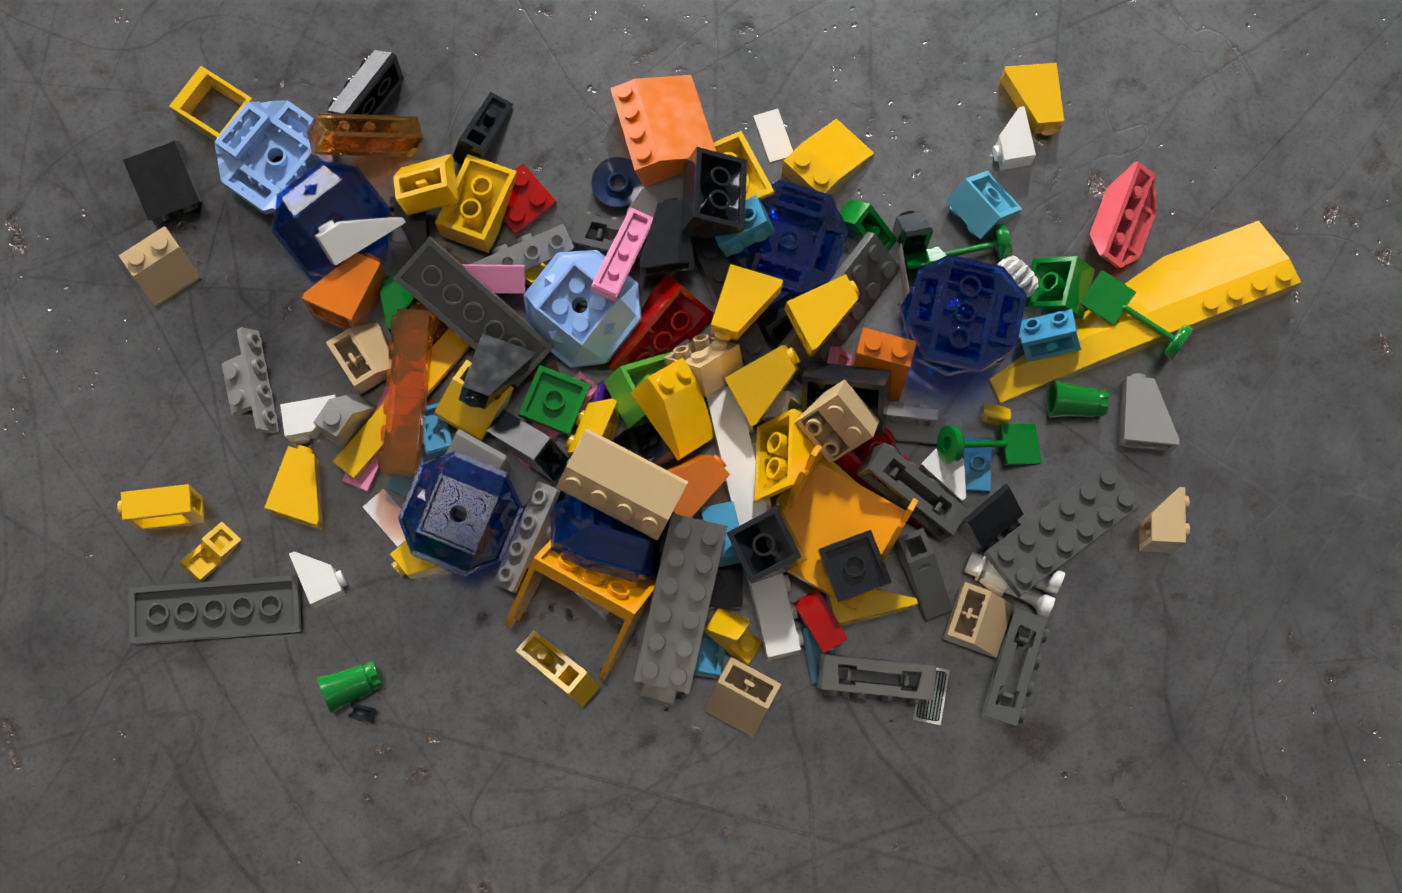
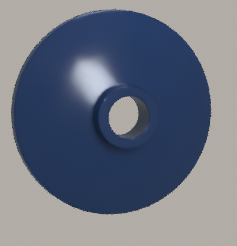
M612 157L604 160L596 167L592 175L591 183L595 196L600 202L610 207L622 208L629 206L643 188L634 170L632 160L624 157ZM615 183L623 184L621 189H615L613 186Z

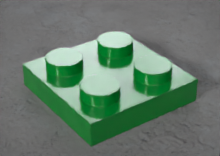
M539 365L518 415L521 418L570 436L591 388L590 384Z

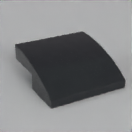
M651 422L647 423L640 430L634 427L627 428L612 440V442L660 467L675 458Z

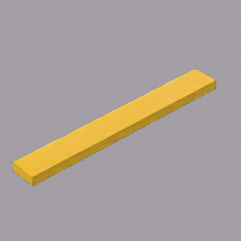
M449 328L338 454L333 463L352 479L356 480L471 346Z

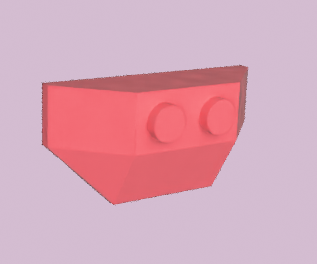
M1139 161L1134 162L1107 188L1090 231V236L1098 254L1116 268H1122L1140 258L1157 214V193L1154 185L1156 183V174Z

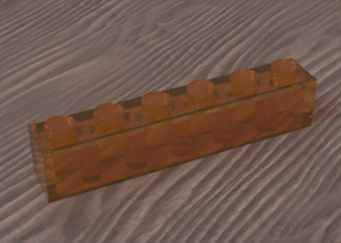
M397 309L396 317H392L391 331L395 333L394 344L390 343L389 359L392 360L391 370H388L386 374V386L389 387L388 398L385 397L383 411L384 414H387L386 425L381 427V441H384L383 452H380L378 456V468L386 476L420 478L435 316L428 310Z

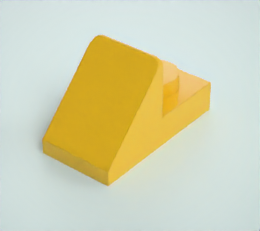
M721 608L715 611L705 625L704 632L731 656L745 665L750 663L763 644L746 629L751 623L749 618Z

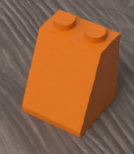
M355 253L305 292L302 300L313 316L347 330L351 327L365 325L380 298V285L387 275L379 258L369 253H365V255Z
M863 327L852 366L891 371L889 402H899L917 341Z
M695 454L663 468L688 481L672 512L673 514L691 518L729 477L730 473L725 469L727 465L717 455Z

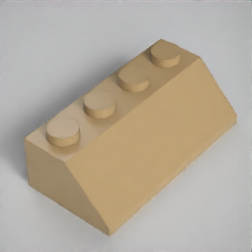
M586 429L556 488L658 540L688 481Z

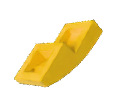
M221 522L201 539V544L180 561V567L197 582H203L231 555L242 539Z

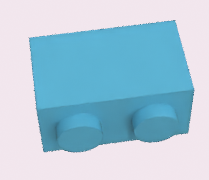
M989 171L965 178L945 200L950 205L951 211L956 216L961 217L968 225L967 228L970 233L979 239L993 234V229L996 225L1007 223L1022 210L1019 204Z

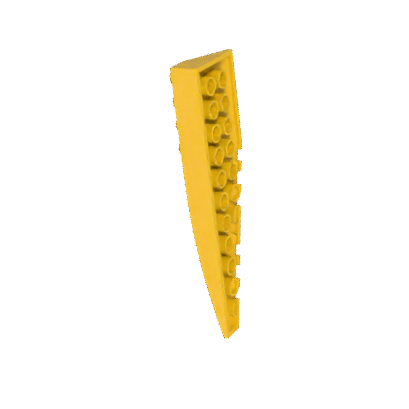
M1256 221L1166 255L1126 282L1125 285L1136 291V294L1127 306L1171 334L1176 335L1183 325H1188L1195 330L1289 294L1301 283V280L1290 258L1263 225ZM1088 309L1084 312L1083 319H1075L1081 350L1027 362L1024 354L991 377L989 382L999 404L1049 386L1052 380L1062 381L1168 339L1124 311L1115 325H1112Z

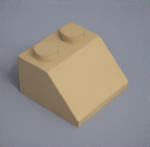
M165 226L119 255L131 275L155 307L163 304L201 279Z

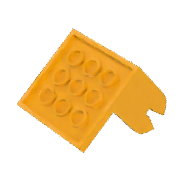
M817 444L811 452L803 472L800 471L789 493L787 505L783 511L807 561L786 572L836 600L818 554V549L871 530L882 559L885 561L919 500L913 498L907 510L900 508L818 462L823 447ZM866 593L841 603L857 611Z
M574 514L533 558L509 612L506 627L512 630L516 620L520 621L544 574L625 620L599 675V680L605 682L609 672L613 671L649 598L654 593L661 561L585 518Z

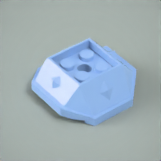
M288 100L262 103L259 101L247 102L214 142L222 184L265 215L301 205L334 165L330 129ZM283 156L281 161L277 163L272 162L275 157Z
M597 250L557 253L523 295L527 322L554 345L551 352L572 369L608 363L642 321L640 284L629 275L615 302L590 291L591 285L605 259V256ZM583 300L587 301L588 307L586 311L576 313L577 303Z

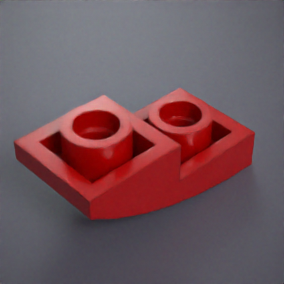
M818 589L793 602L822 653L848 640Z

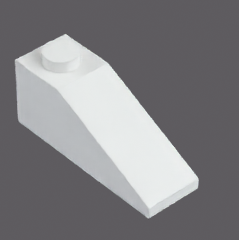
M402 217L338 221L336 223H333L331 220L318 228L320 233L316 234L315 238L333 265H338L406 222Z

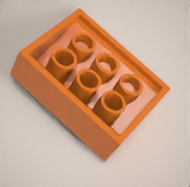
M691 75L639 78L610 88L634 170L644 188L684 173L685 162L696 147L716 151Z

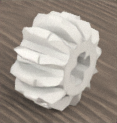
M1012 255L1003 259L993 270L994 278L998 281V284L1010 297L1017 301H1024L1027 297L1029 298L1039 287L1038 278L1034 275V272L1016 256Z

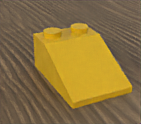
M835 119L801 143L783 160L782 173L817 206L821 207L874 155V152L840 121Z
M742 131L714 142L717 152L747 160L746 200L755 195L759 200L774 195V190Z
M468 154L456 178L459 202L443 206L435 222L440 236L489 253L500 231L517 171Z
M683 357L647 377L630 392L677 460L682 459L715 438L699 380Z
M607 399L588 403L586 410L581 409L576 420L578 429L575 435L570 434L565 449L568 450L569 459L573 455L586 429L612 441L620 422L617 400Z
M791 409L757 427L754 502H762L792 488L800 471L803 472L808 458L815 448L813 442L796 424V420L803 412Z

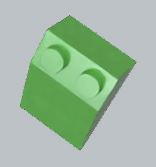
M672 352L620 366L603 381L612 399L617 400L618 411L628 429L650 422L630 392L647 377L667 367L663 357Z

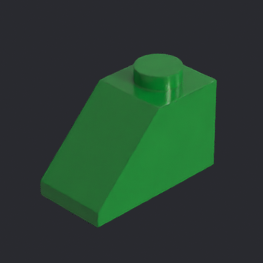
M850 199L835 218L847 236L858 244L867 232L875 233L887 250L897 240L874 207L869 203Z
M396 270L393 271L391 276H386L380 285V296L387 328L391 336L395 338L420 303L393 279L398 273Z

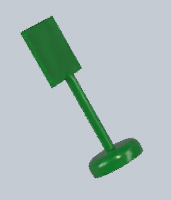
M1003 223L994 227L992 242L943 252L939 247L904 254V261L910 270L947 262L950 257L995 248L999 259L1003 260L1013 255V249L1008 228Z
M1102 270L1079 304L1112 325H1115L1123 311L1171 341L1165 350V356L1173 360L1193 328L1183 325L1176 335H1173L1127 306L1136 294V291Z
M1000 424L1002 440L965 441L963 433L958 427L947 425L941 428L938 434V455L945 464H954L962 458L965 448L1003 447L1006 465L1041 464L1042 460L1036 425Z

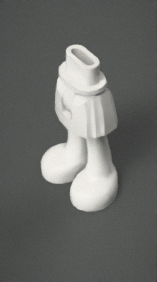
M971 553L964 570L965 573L975 576V581L979 580L982 585L1000 597L1004 593L1017 597L985 555ZM1055 570L1051 575L1034 586L1048 595L1037 594L1029 590L1019 599L1032 605L1036 609L1038 616L1048 618L1056 598L1054 597L1061 587L1065 572Z

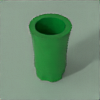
M1056 380L1051 381L1047 394V413L1050 418L1064 416L1095 417L1107 414L1109 407L1108 391L1098 390L1094 387L1067 384Z
M373 661L363 665V667L360 664L334 674L317 677L321 692L331 714L343 706L373 693L372 690L383 687Z

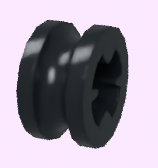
M351 704L353 712L348 715V718L373 723L372 714L376 713L377 709L360 704Z

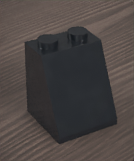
M172 141L123 159L148 221L156 219V222L160 223L172 218L171 212L181 209L182 214L198 208L196 203L202 200L180 141Z

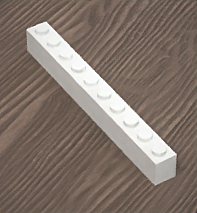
M724 386L705 397L715 435L714 439L718 456L726 463L725 469L730 473L729 477L725 480V486L729 502H734L740 526L772 509L770 498L759 503L754 502L756 443H751L749 435L753 433V426L751 427L747 418H745V414L730 387ZM782 573L751 584L747 576L766 661L799 654L801 651L800 646L804 645V639L801 629L796 630L794 619L798 618L793 602H789L787 592L791 591V585L788 575H783Z

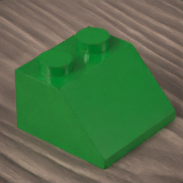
M1078 256L1034 258L1031 271L1038 278L1039 287L1029 298L1027 297L1022 301L1021 308L1043 315L1072 309L1075 319H1083L1085 307L1079 303L1091 287L1095 269Z

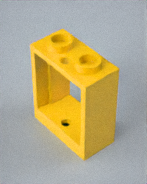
M200 66L169 107L176 118L215 142L246 103L254 101L239 89L203 66ZM211 87L241 106L220 134L190 115Z
M189 484L121 492V501H118L117 504L119 517L137 531L204 523L203 496Z

